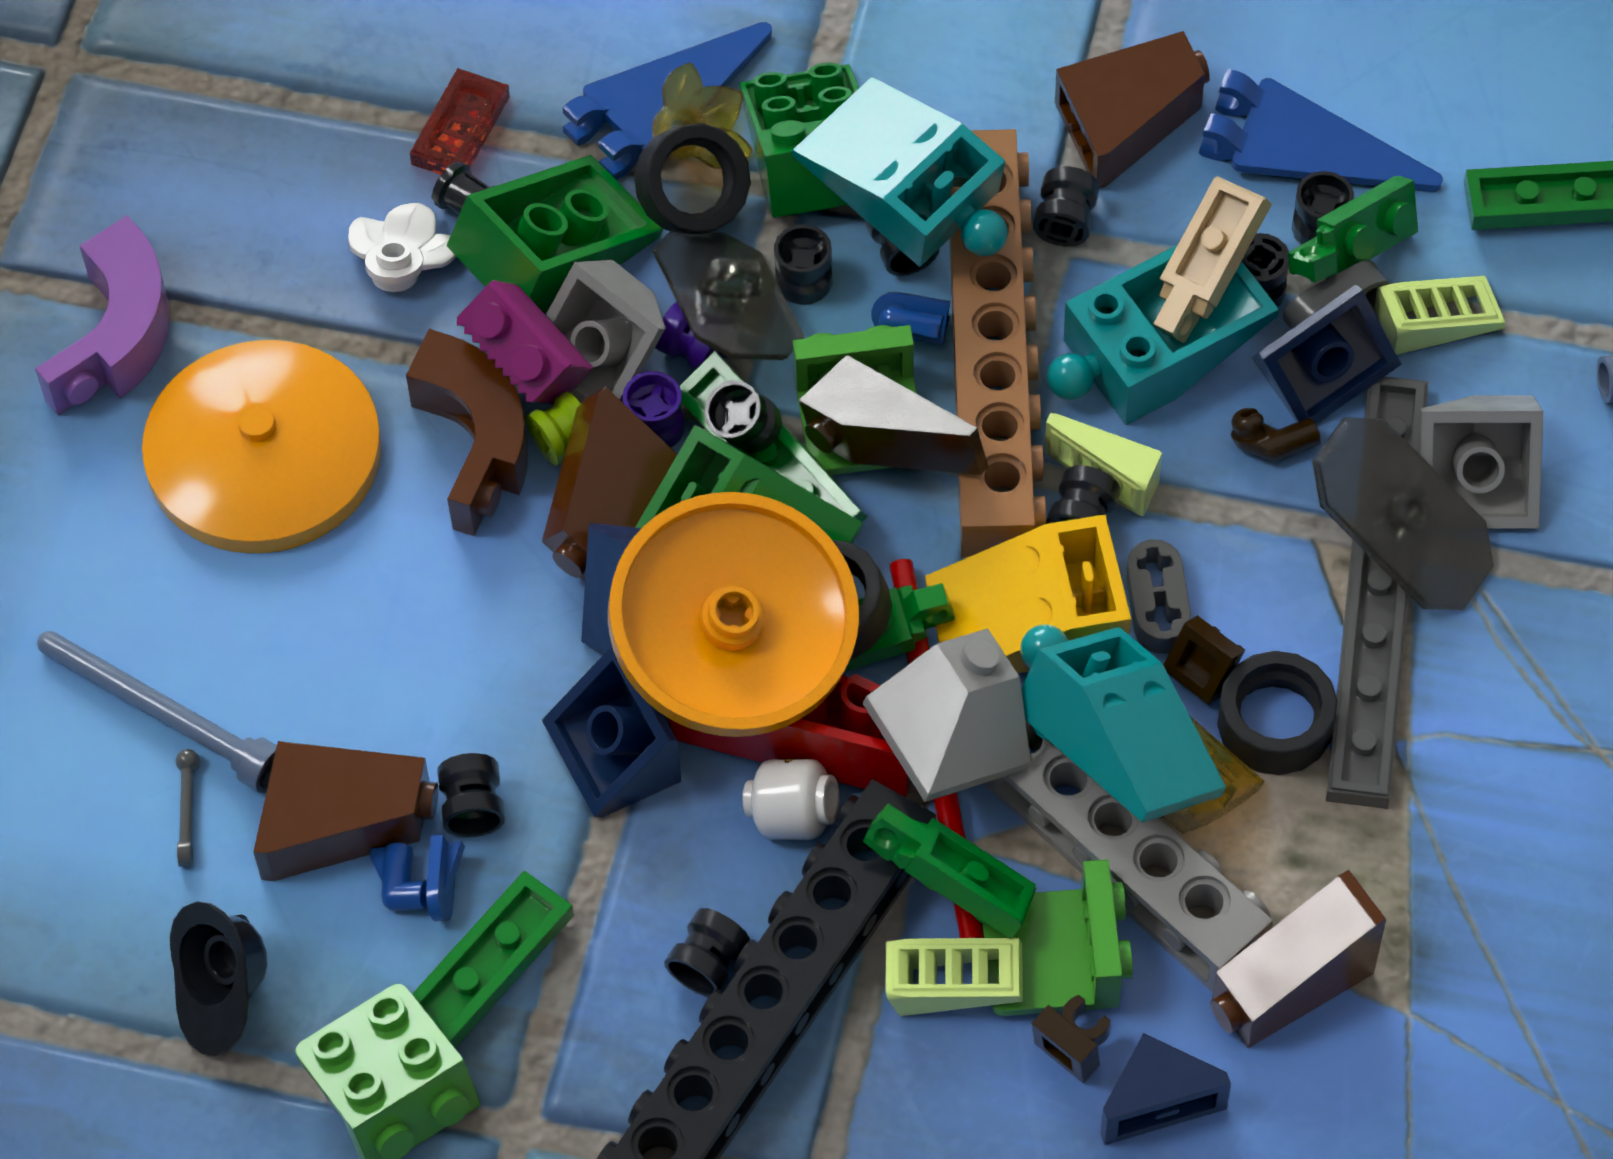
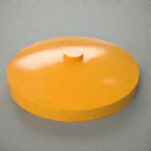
M257 340L242 342L213 351L191 363L178 373L166 385L150 410L143 433L142 454L153 496L161 510L178 528L191 537L219 549L240 553H270L312 542L345 521L359 507L374 483L381 458L382 442L379 421L371 396L362 381L345 364L333 356L305 344L281 340Z
M719 492L696 496L681 501L652 518L640 529L624 550L612 580L608 601V627L612 648L618 664L633 688L648 704L672 721L696 731L718 736L742 737L769 733L784 728L811 713L829 696L842 678L856 643L859 626V604L854 579L847 562L832 539L815 522L793 507L768 497L741 492Z

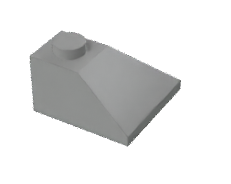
M613 260L574 262L546 314L547 318L593 367L587 377L571 392L580 403L605 386L623 402V390L627 383L641 373L665 330L654 292Z
M1473 395L1421 408L1418 529L1539 528L1544 411L1533 395Z
M988 628L937 643L867 695L863 702L867 712L924 802L1027 770L1031 763L1020 677Z

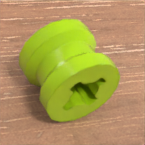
M567 391L557 396L554 400V405L546 411L536 409L525 417L528 431L543 456L554 466L563 463L577 407L581 404L574 395Z

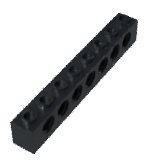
M873 779L860 797L853 794L846 800L835 822L837 830L826 845L819 842L811 850L802 868V875L804 877L794 892L791 893L786 890L776 900L768 917V924L770 926L759 942L751 939L744 946L734 965V973H736L724 992L716 989L709 996L699 1016L701 1025L689 1042L681 1039L674 1046L664 1065V1073L666 1075L654 1092L647 1089L640 1095L628 1118V1123L631 1124L618 1144L610 1141L602 1149L597 1159H645L643 1157L644 1154L654 1147H667L673 1150L675 1154L670 1159L721 1158L913 877L905 872L904 869H900L892 860L886 861L881 856L871 861H860L852 857L854 853L861 850L874 851L863 842L871 823L888 803L913 820L928 824L932 818L936 820L935 813ZM828 898H838L847 903L844 907L837 910H827L818 905L821 901ZM797 946L806 947L813 951L810 956L804 959H792L784 954L788 949ZM765 995L779 1000L777 1005L769 1009H758L749 1004L754 998ZM727 1045L738 1046L745 1051L740 1057L732 1060L721 1059L714 1054L718 1049ZM690 1096H702L710 1101L705 1108L698 1111H688L679 1106L682 1100Z

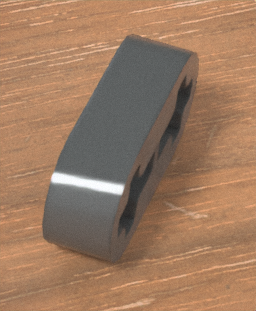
M1371 260L1362 261L1299 294L1285 309L1283 319L1289 328L1293 329L1356 284L1363 290L1374 310L1378 287L1391 283Z
M1150 539L1140 542L1131 550L1128 556L1126 582L1134 631L1138 642L1149 651L1167 654L1170 653L1184 623L1190 620L1191 611L1182 559L1179 552L1165 541ZM1146 563H1157L1159 571H1163L1161 586H1152L1151 574L1149 570L1145 569ZM1164 606L1166 620L1168 623H1172L1171 630L1160 631L1158 623L1154 622L1155 607Z

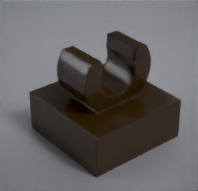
M1197 615L1184 623L1163 666L1171 677L1209 705L1221 697L1223 683L1233 668L1239 664L1245 649L1240 645H1236L1220 633L1217 627L1211 626Z
M1077 995L1065 1004L1062 1015L1047 1005L1031 1025L1035 1045L1084 1084L1100 1066L1098 1046L1103 1044L1109 1037L1111 1022L1104 1015L1090 1029L1078 1027L1075 1021L1086 1009L1085 999Z

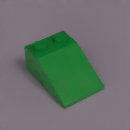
M588 155L467 195L446 246L485 287L493 280L500 281L501 283L504 281L509 284H517L543 313H546L574 262L613 260L621 265L660 238L664 229L646 215L642 206L592 155Z

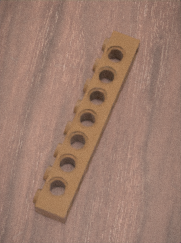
M1016 129L971 130L1005 160L999 192L981 208L998 213L1006 222L1008 237L1005 245L994 255L978 256L971 253L964 246L961 239V228L949 239L956 416L978 428L989 467L981 475L958 473L961 557H970L1046 524L1045 496H1033V481H1043L1042 445H1031L1030 430L1041 429L1040 394L1029 395L1028 380H1038V346L1026 345V331H1036L1035 296H1024L1023 282H1033L1034 278L1033 247H1022L1021 234H1031L1030 199L1019 198V187H1029L1028 152H1017ZM952 187L951 195L958 191L960 187ZM988 288H997V289H1000V290H999V291H989V290H986V289H988ZM989 337H1000V338H1003V339H1002V340H990V339H987V338H989ZM992 386H1001V387H1005L1006 389H1004V390H992V389H989V387H992ZM993 436H1004L1009 439L1005 441H996L990 438ZM1003 486L1010 488L1012 490L1008 492H997L992 490V488Z

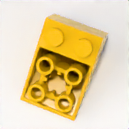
M1106 515L1042 525L925 576L926 587L940 583L944 585L955 617L953 621L935 626L938 642H944L988 628L1017 673L1030 670L1021 658L1020 644L1026 632L1037 625L1048 624L1059 628L1066 635L1068 641L1120 627L1130 635L1131 616Z

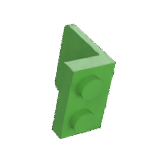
M879 325L871 327L866 331L836 335L818 333L805 339L792 340L794 382L805 447L830 475L891 468L853 464L833 451L831 453H824L819 450L805 433L807 424L799 399L846 355L917 394L914 381V342L911 326L891 327Z
M1109 859L1083 861L1081 889L1035 892L1022 927L1012 937L1019 938L1022 942L1023 1002L990 1005L995 1014L999 1016L1040 1014L1047 1005L1057 1012H1062L1065 1004L1077 995L1085 999V1010L1119 1008L1122 979L1132 978L1133 967L1130 941L1118 940L1116 921L1125 920L1126 918L1125 894L1122 882L1111 883ZM982 923L984 938H1008L991 926ZM999 959L988 960V984H999Z
M394 984L302 1040L295 1050L301 1065L343 1119L360 1159H400L413 1147L445 1127L458 1123L467 1113L481 1105L464 1059L407 987L402 984Z

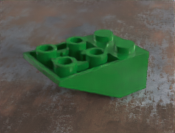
M820 63L811 67L809 71L786 75L779 72H767L756 76L751 81L739 82L762 187L772 217L848 205L792 156V150L859 89L850 64Z
M694 425L635 528H642L656 515L681 501L719 492L750 493L782 502L810 518L832 540L846 541L853 544L864 523L718 436Z

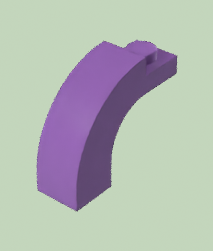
M128 215L79 245L88 278L109 301L103 318L90 333L35 368L44 399L57 415H60L73 405H79L88 401L105 384L111 388L119 399L122 398L149 373L165 345L170 314L168 297L159 262L149 240Z

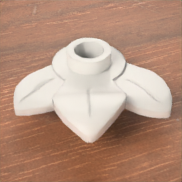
M421 203L400 205L388 213L385 221L359 217L352 222L349 228L348 243L350 251L365 260L367 274L372 278L374 285L384 291L398 292L409 289L417 282L418 275L422 270L443 268L456 258L446 246L451 235L435 234L436 220L434 212Z

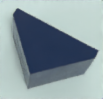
M1143 1033L1103 1107L1100 1134L1104 1145L1227 1110L1231 1088L1227 1072Z

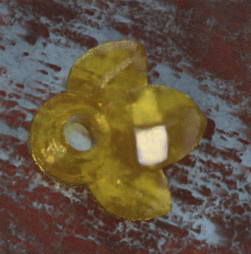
M691 62L676 68L667 76L662 86L663 108L655 115L652 123L653 138L672 128V125L681 126L703 123L725 131L739 143L746 158L753 153L749 143L741 135L731 130L742 107L744 96L741 90L724 86L703 87L700 75ZM695 145L682 146L669 155V157L678 160L695 157L711 168L721 169L712 153L705 148Z

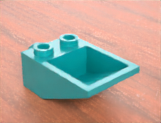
M873 77L866 81L792 150V156L919 267L960 228L964 246L971 253L978 256L996 254L1007 241L1008 229L1004 219L992 210L981 209L999 192L1005 160L961 122ZM952 187H960L958 191L951 195Z
M1175 245L1065 302L1063 341L1072 353L1060 355L1052 361L1047 371V383L1050 390L1057 397L1064 400H1077L1090 391L1094 382L1124 424L1128 425L1176 400L1278 317L1279 309L1241 261L1217 307H1213V312L1207 319L1199 317L1198 323L1185 343L1163 334L1153 323L1166 301L1160 297L1164 285L1160 277L1177 247Z
M1048 624L1037 625L1026 632L1020 644V654L1023 662L1030 670L1021 691L1025 720L1032 725V729L1038 736L1050 741L1142 823L1222 796L1226 785L1162 662L1120 627L1068 641L1066 635L1059 628Z

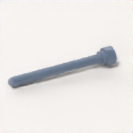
M53 631L43 632L38 637L37 647L41 653L231 762V769L237 772V779L259 793L267 791L277 747L276 744L265 738H258L256 740L251 737L244 740L238 738Z

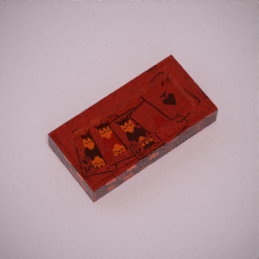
M457 68L409 153L411 165L440 175L444 173L449 165L456 161H462L471 168L510 98L509 85Z

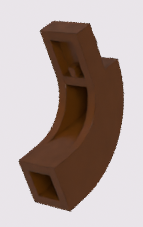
M428 329L406 374L411 407L458 423L474 439L469 455L447 500L452 529L475 537L484 516L490 518L495 513L500 501L501 491L504 490L520 495L524 485L528 467V447L522 406L515 386L510 385L511 380L509 377L503 376V369L495 368V360L487 359L485 352L480 351L478 347L462 339Z

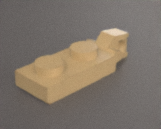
M1218 176L1213 179L1160 277L1164 282L1160 297L1166 301L1153 325L1163 334L1185 343L1198 323L1199 317L1207 319L1213 312V307H1217L1272 205L1265 197Z

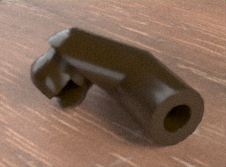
M1244 408L1237 411L1231 420L1233 428L1231 437L1236 446L1243 451L1268 461H1279L1321 445V437L1312 418L1277 429L1265 424L1264 418L1258 410Z

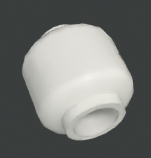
M771 759L764 761L756 771L754 780H748L745 783L743 789L744 813L747 817H753L757 830L767 839L811 840L818 838L822 835L827 825L834 824L838 815L839 788L837 780L833 775H828L825 767L814 759Z

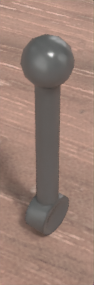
M185 749L177 754L175 761L177 768L181 771L180 831L177 844L179 867L193 865V774L200 764L199 755L194 750Z

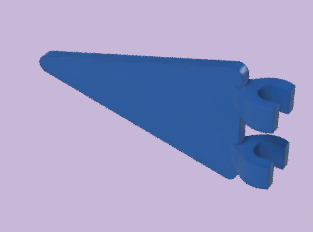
M759 22L585 85L583 96H578L563 106V114L571 120V122L563 126V133L579 146L589 141L606 121L615 131L599 141V148L607 155L599 163L616 180L623 177L636 164L639 155L652 138L669 128L692 124L771 39L772 26L767 22Z
M1226 70L1220 86V95L1215 110L1228 116H1248L1242 130L1230 118L1210 113L1203 132L1204 138L1199 149L1200 155L1213 160L1232 159L1231 166L1237 172L1303 179L1314 172L1328 171L1335 172L1344 177L1350 184L1378 186L1386 180L1400 175L1414 180L1415 190L1437 192L1440 190L1443 182V177L1440 173L1271 78H1264L1258 86L1246 74L1236 70Z

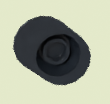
M196 901L182 907L173 920L169 937L171 959L174 968L176 1010L180 1028L188 1043L201 1054L218 1056L230 1051L242 1036L248 1017L249 999L265 978L268 966L267 951L262 937L254 926L250 924L246 916L242 914L228 916L212 903Z

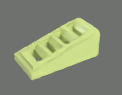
M1486 276L1399 282L1381 286L1377 289L1374 310L1396 355L1501 330L1505 327V320ZM1477 296L1484 313L1473 314L1466 298ZM1455 301L1460 315L1451 316L1446 303ZM1434 306L1438 317L1430 318L1426 308ZM1414 311L1417 319H1408L1406 313Z
M1050 413L1046 421L1044 453L1067 469L1072 466L1083 465L1108 473L1121 487L1117 502L1135 514L1144 516L1159 485L1162 453L1159 450L1065 416Z
M918 938L887 941V999L899 1016L1023 1002L1022 942L1019 938ZM999 959V984H988V960ZM964 963H972V984H963ZM945 966V984H937V967ZM919 969V984H913V970Z

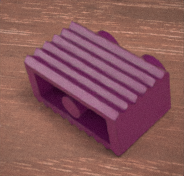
M493 280L457 316V326L464 327V334L472 335V342L480 344V351L487 352V359L495 360V368L503 369V376L511 377L510 385H517L518 393L526 394V402L554 405V400L557 396L566 391L571 393L593 369L592 365L517 284H509L504 281L501 283L500 281Z

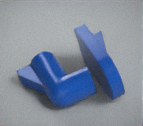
M888 292L876 300L871 310V317L874 326L887 325L898 327L910 325L913 340L943 345L950 316L948 315L950 301L902 292Z
M431 835L427 881L411 882L413 848L403 843H392L384 848H372L370 858L382 881L381 898L383 905L392 911L417 910L428 907L429 915L434 922L450 920L453 910L455 876L465 849L462 841L448 842L443 835Z

